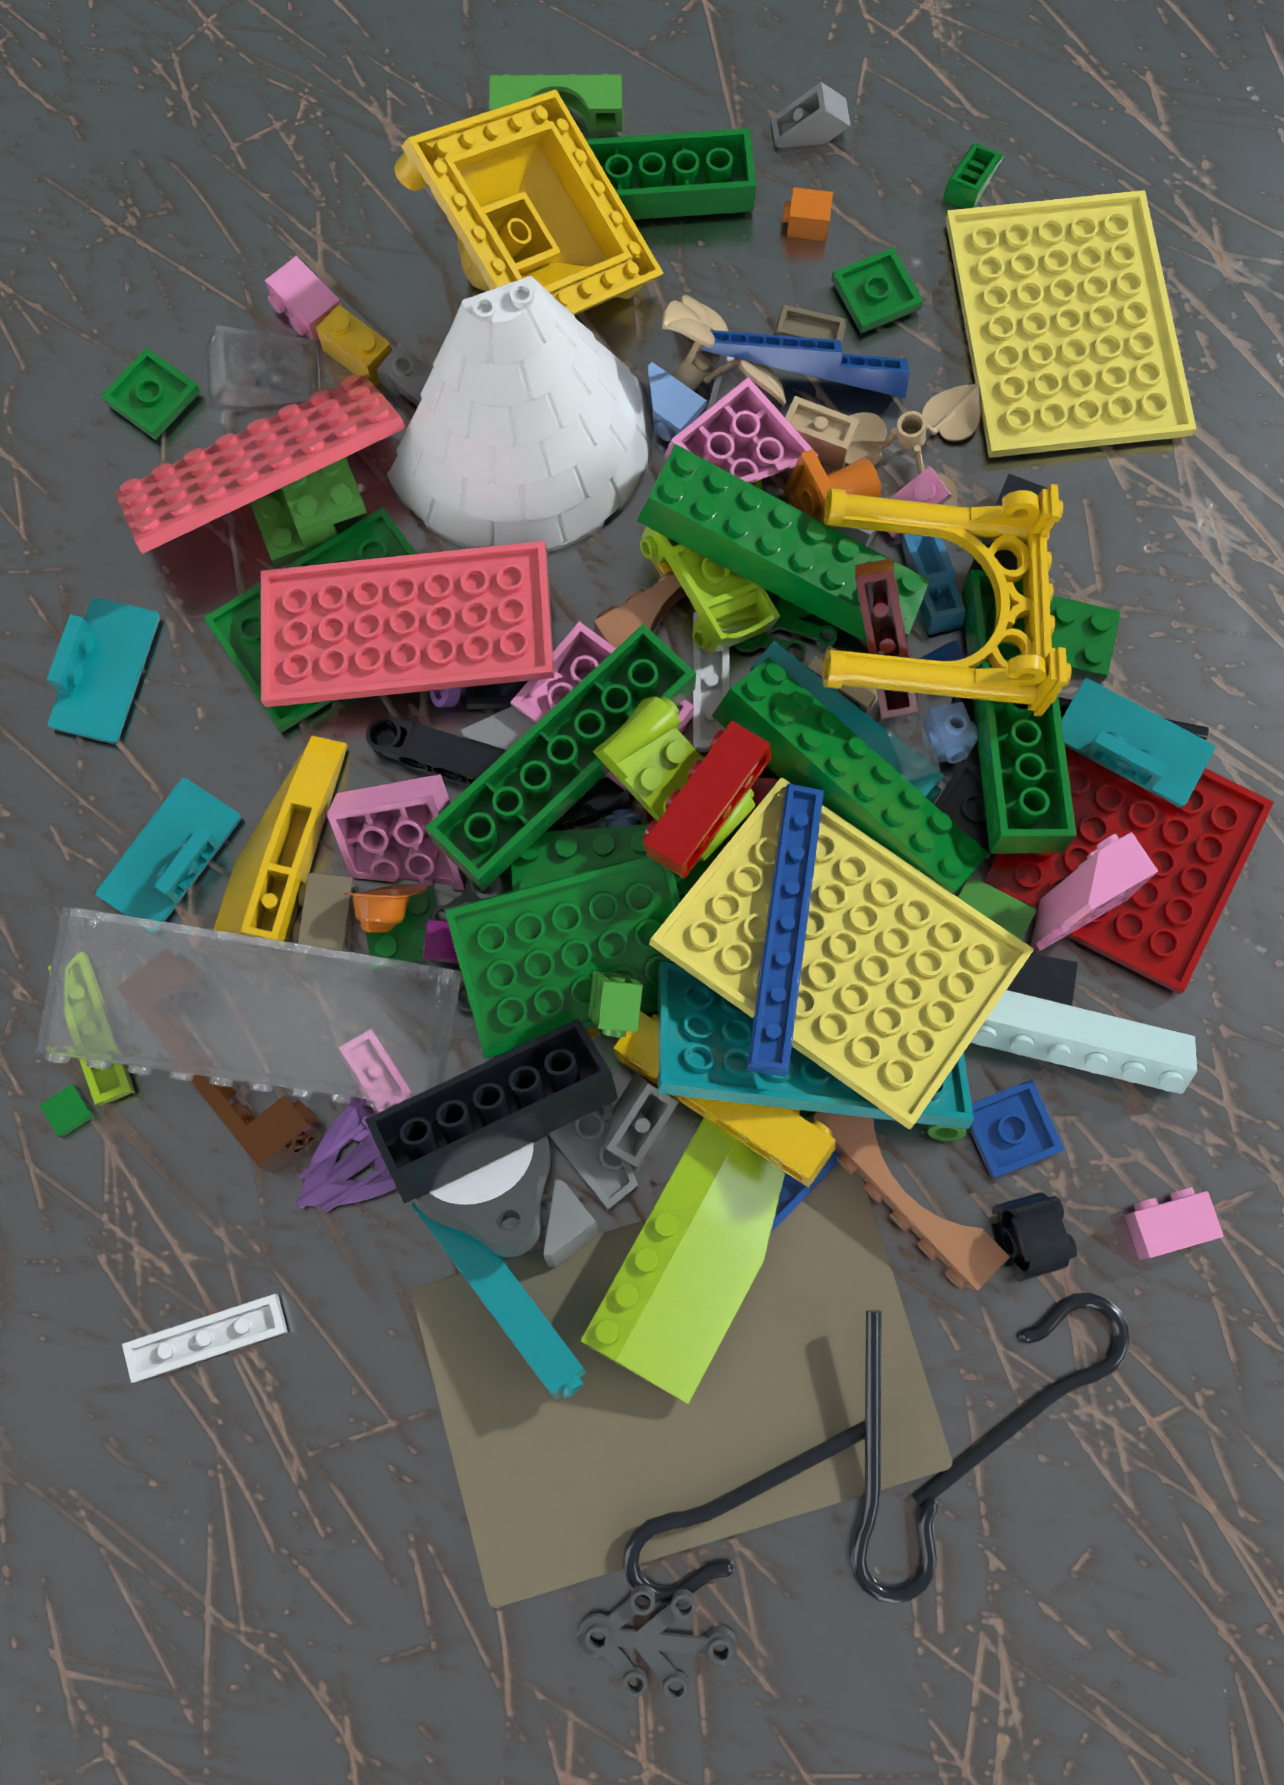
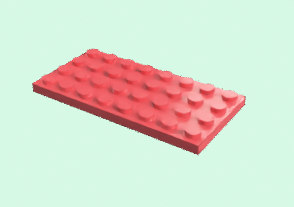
M351 375L343 379L341 385L331 390L322 389L313 393L309 397L310 400L299 405L290 404L281 408L278 415L251 422L246 430L238 434L230 433L223 435L215 441L214 445L204 450L201 448L191 450L184 455V459L172 465L170 463L162 464L156 467L149 476L140 480L138 478L130 479L124 482L120 489L114 493L133 538L141 553L144 554L405 429L406 427L400 414L366 376Z
M545 541L261 571V702L265 707L554 678L548 563Z

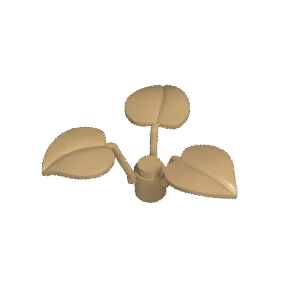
M688 295L682 296L680 302L673 300L669 303L664 311L662 329L679 332L695 341L689 354L671 376L695 391L702 381L709 384L716 376L734 366H739L740 370L747 377L770 393L783 408L786 403L783 386L777 375L767 365L734 358L712 372L709 371L711 362L701 353L702 345L706 347L714 345L715 338L710 330L728 331L725 321L719 314Z
M969 384L950 388L933 396L925 404L922 414L916 411H908L902 414L898 419L897 428L891 429V434L886 440L887 428L879 416L868 412L850 415V417L856 418L860 422L849 447L845 464L850 465L860 458H866L874 466L881 460V447H889L898 438V442L903 448L914 451L919 475L924 471L921 446L926 441V431L931 435H936L939 432L943 439L957 442L969 438L977 430L981 417L979 385ZM937 474L952 495L942 505L957 506V490L955 485L946 475Z

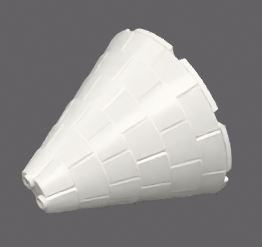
M532 276L462 300L452 326L433 363L434 367L420 394L422 399L396 450L398 455L390 471L386 473L390 484L408 511L411 509L420 519L425 521L424 524L427 529L441 538L466 549L545 541L547 553L575 544L601 529L604 520L618 508L622 510L635 493L643 478L652 448V412L644 382L634 376L627 365L598 342L593 332L580 323L573 313L559 303Z

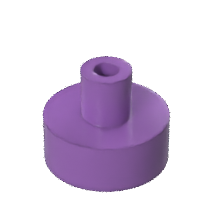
M467 687L431 690L430 697L433 704L437 707H454L460 697L466 696Z

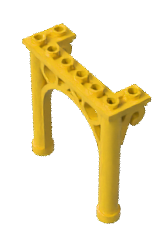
M1051 484L1048 489L1043 488L1038 496L1026 490L1008 493L1002 498V506L971 508L846 494V490L829 488L824 507L825 525L936 537L950 541L965 549L982 566L991 582L996 599V621L993 633L986 645L973 655L956 661H933L828 650L823 665L822 680L824 688L840 689L842 686L1027 704L1028 710L1034 711V716H1042L1050 704L1056 701L1057 695L1063 687L1069 684L1071 678V665L1066 661V648L1058 647L1056 650L1052 648L1051 636L1055 628V618L1053 615H1050V603L1053 598L1054 589L1053 584L1049 583L1048 572L1052 564V554L1047 551V540L1055 523L1060 522L1063 514V501L1059 500L1058 485ZM978 539L995 540V541L992 543V545H991L990 548L988 549V548H987L980 540H978ZM999 550H1009L1017 557L1018 569L1009 570L1004 568L994 557L995 553ZM1022 577L1023 595L1018 593L1014 587V583L1020 581ZM1024 618L1025 633L1012 628L1016 619ZM1003 642L1013 643L1020 649L1021 655L1013 657L1007 662L1001 655L998 645ZM987 659L993 667L974 669Z

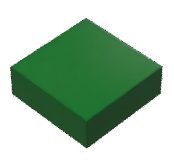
M70 1084L39 1105L57 1136L61 1138L95 1117L74 1084Z

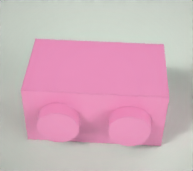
M297 256L265 280L270 293L267 298L272 307L279 314L283 311L285 312L298 334L301 336L306 334L314 343L319 341L316 327L338 304L342 306L340 299Z
M1193 1187L1170 1193L1171 1202L1158 1205L1157 1199L1152 1198L1133 1204L1136 1212L1125 1214L1124 1217L1139 1260L1156 1257L1224 1237L1209 1192L1205 1191L1195 1194Z

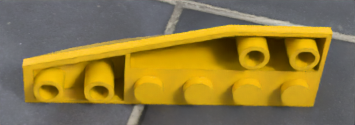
M311 736L234 863L213 929L215 934L286 951L299 908L300 887L307 882L308 873L310 872L348 747L347 743Z

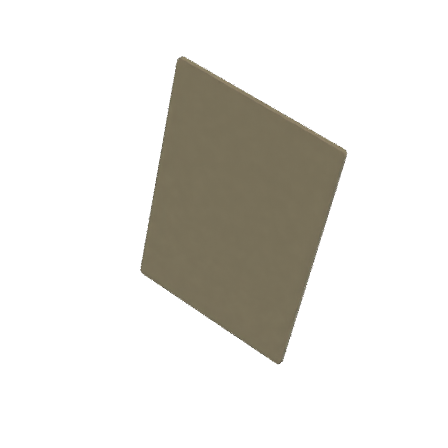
M838 1163L771 1232L764 1263L689 1405L581 1342L585 1331L647 1220L599 1233L597 1237L556 1268L547 1266L543 1255L544 1250L503 1261L587 1374L581 1379L584 1385L567 1399H564L561 1395L554 1400L462 1274L413 1289L412 1298L490 1606L498 1608L624 1569L625 1545L633 1531L646 1520L670 1512L685 1511L704 1505L864 1421L866 1310L882 1311L881 1490L951 1468L952 1458L878 1224L868 1193L863 1188L865 1185L864 1180L857 1172L852 1175ZM865 1439L710 1521L654 1535L643 1546L640 1552L639 1564L863 1496L865 1489Z

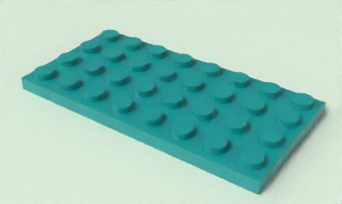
M660 962L658 969V1094L896 1121L794 1047L791 1048L789 1072L786 1077L746 1070L753 1018L676 963ZM964 1052L916 1123L964 1129L970 1128L974 1117Z

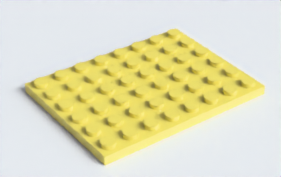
M1145 190L947 210L946 226L975 384H978L980 388V410L989 458L1194 435L1197 428Z
M782 777L669 915L649 943L650 946L751 1018L754 1015L784 790L787 783L791 784ZM822 805L792 1047L910 1130L1034 949Z

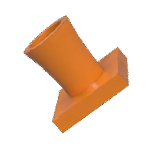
M813 449L800 454L784 489V493L791 506L823 523L825 500L829 488L846 490V494L881 497V485L877 471L868 459L860 458L842 469L826 474Z

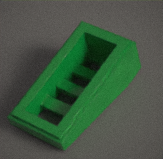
M973 142L948 179L943 200L961 209L975 208L1001 163L1003 154ZM973 159L976 160V161H979V162H981V163H984V164L988 165V167L985 166V165H983V164H980V163H978V162L973 161Z

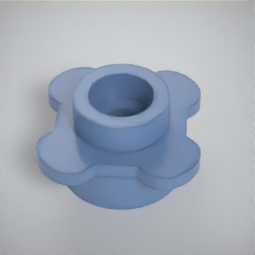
M629 809L615 810L611 815L605 817V822H607L605 827L641 825V815L633 813Z

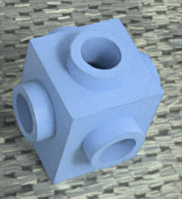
M963 702L929 708L919 727L922 733V744L925 750L929 751L934 764L946 761L957 763L968 757L978 739L977 727L973 721H970Z

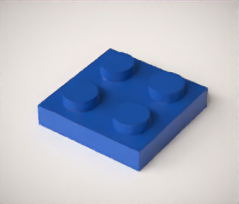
M1033 1079L971 1103L974 1121L969 1130L992 1180L1065 1150Z

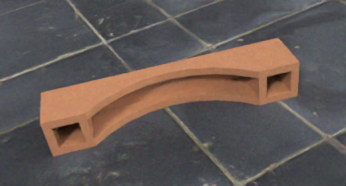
M670 571L661 576L654 586L647 590L639 589L627 598V601L616 608L609 607L603 610L594 620V632L617 648L642 624L654 633L666 614L687 595L674 572Z
M815 1111L806 1118L810 1123L813 1120L821 1122L833 1132L831 1137L836 1139L835 1150L839 1153L836 1160L850 1174L853 1175L857 1172L866 1182L863 1186L865 1191L876 1202L880 1203L883 1200L893 1210L890 1216L900 1228L906 1232L911 1229L920 1238V1241L917 1243L919 1248L933 1261L939 1258L948 1268L945 1275L959 1289L962 1290L966 1287L967 1289L978 1291L1010 1258L983 1228L963 1226L942 1219L923 1208L903 1190L892 1176L881 1155L875 1135L873 1118Z

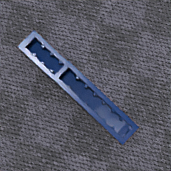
M710 330L715 338L714 345L712 347L702 345L703 351L906 398L910 375L907 359L842 354L841 340Z

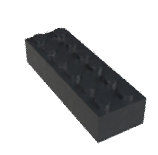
M578 1018L365 1119L405 1204L618 1100L611 1070Z

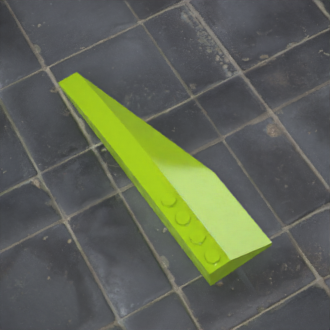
M704 1117L585 1331L581 1342L689 1405L764 1263L785 1172Z

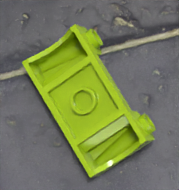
M646 526L640 541L641 551L645 558L651 559L657 565L667 561L699 615L692 633L693 640L699 649H703L708 654H713L772 629L780 618V614L764 588Z
M654 696L643 699L631 717L612 736L599 745L593 753L642 806L659 821L667 810L665 806L671 794L676 789L681 791L689 780L687 776L692 765L698 759L703 761L704 758L677 729L681 724L677 716L680 713L677 706L666 697L660 699ZM751 788L698 861H705L756 806L752 799L754 793Z

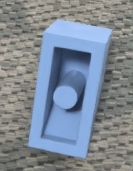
M653 362L648 365L647 385L653 428L659 437L665 441H670L706 412V400Z

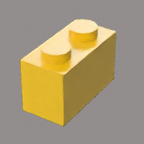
M338 304L316 327L322 349L353 374L366 376L376 387L380 382L376 371L392 352L391 344Z

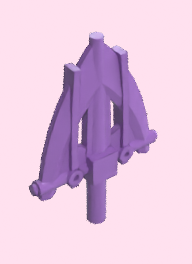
M352 1093L347 1097L349 1105L324 1135L309 1167L298 1176L303 1181L300 1198L296 1201L300 1209L305 1206H322L324 1212L327 1213L338 1205L372 1199L396 1189L365 1119L376 1113L371 1114L366 1108L368 1103L363 1094L357 1096ZM352 1140L360 1143L336 1163L339 1151ZM372 1162L375 1163V1170L362 1180H349Z

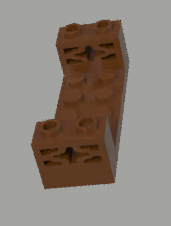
M165 949L118 986L117 989L255 1164L275 1174L322 1135L316 1128L320 1120L307 1104L304 1105L300 1099L293 1102L285 1095L258 1117L247 1105L244 1106L238 1099L234 1100L233 1096L237 1094L235 1088L224 1076L221 1077L215 1070L211 1071L210 1068L214 1065V1062L201 1047L198 1048L192 1041L188 1042L187 1039L192 1035L177 1018L208 993L201 984L206 978L182 953L176 957L168 949Z

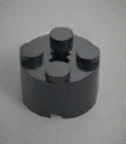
M1038 1192L1003 1202L993 1207L992 1214L998 1213L999 1220L998 1223L992 1224L994 1239L1010 1257L1004 1265L1006 1267L1014 1266L1019 1273L1012 1275L1015 1280L1022 1282L1068 1267L1070 1259L1077 1257L1076 1243L1073 1237L1066 1232L1062 1221L1064 1209L1057 1196L1048 1197L1045 1193Z

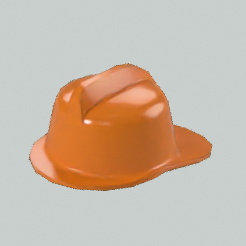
M404 884L385 886L361 893H345V895L352 896L355 917L361 922L363 931L387 932L403 922L410 896L422 893L428 888L425 885Z

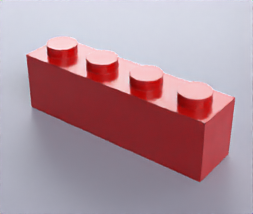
M734 721L730 722L725 731L720 729L714 735L709 746L711 750L703 761L698 759L692 765L687 776L689 779L681 791L676 789L671 794L665 806L667 809L659 821L653 820L643 835V844L647 856L684 879L772 759L770 743Z

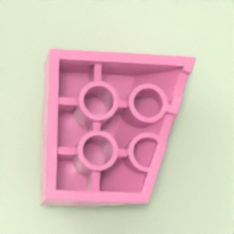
M747 377L672 438L664 457L667 459L674 445L677 444L738 478L752 483L795 467L800 454L812 450V447L751 379Z
M441 774L336 794L327 817L350 877L395 882L397 879L419 881V885L428 886L438 883L452 885V889L466 890V875L430 840L425 828L450 804Z
M1132 832L1120 839L1117 834H1114L1100 842L1096 846L1097 849L1087 856V860L1081 863L1078 869L1040 899L1030 945L1034 949L1033 954L1042 951L1127 901L1158 872Z

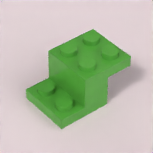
M346 457L282 487L279 491L250 502L274 566L300 558L335 537L337 533L333 524L367 513Z

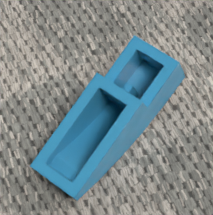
M900 533L907 567L930 580L919 608L928 635L963 628L966 610L955 585L956 572L943 540L936 537Z

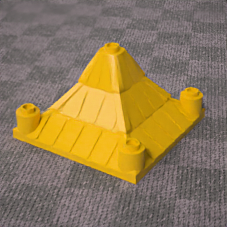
M552 90L409 137L401 145L404 152L394 165L397 179L403 186L413 191H419L426 185L431 188L433 196L442 211L447 215L448 221L457 234L458 249L465 276L474 287L487 292L532 276L575 316L615 297L629 299L645 285L657 280L664 274L557 90Z

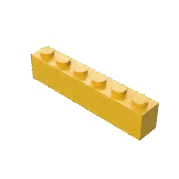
M640 1011L638 1031H626V1037H621L613 1049L617 1060L658 1086V1016L653 1014L650 1018ZM671 1095L808 1188L835 1150L836 1139L831 1137L833 1132L819 1121L813 1120L812 1123L808 1122L798 1115L800 1113L798 1109Z

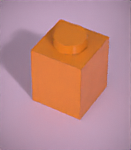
M793 187L792 200L784 202L782 222L788 223L787 237L826 241L833 192Z

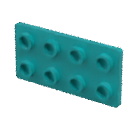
M93 597L89 603L85 618L69 614L46 679L58 693L47 723L51 729L111 744L118 743L160 620V615L157 611Z
M1085 678L1061 719L1064 744L1067 748L1178 807H1183L1187 803L1215 750L1214 744L1088 678Z
M182 778L96 890L95 895L150 933H157L242 819L241 815L188 779Z

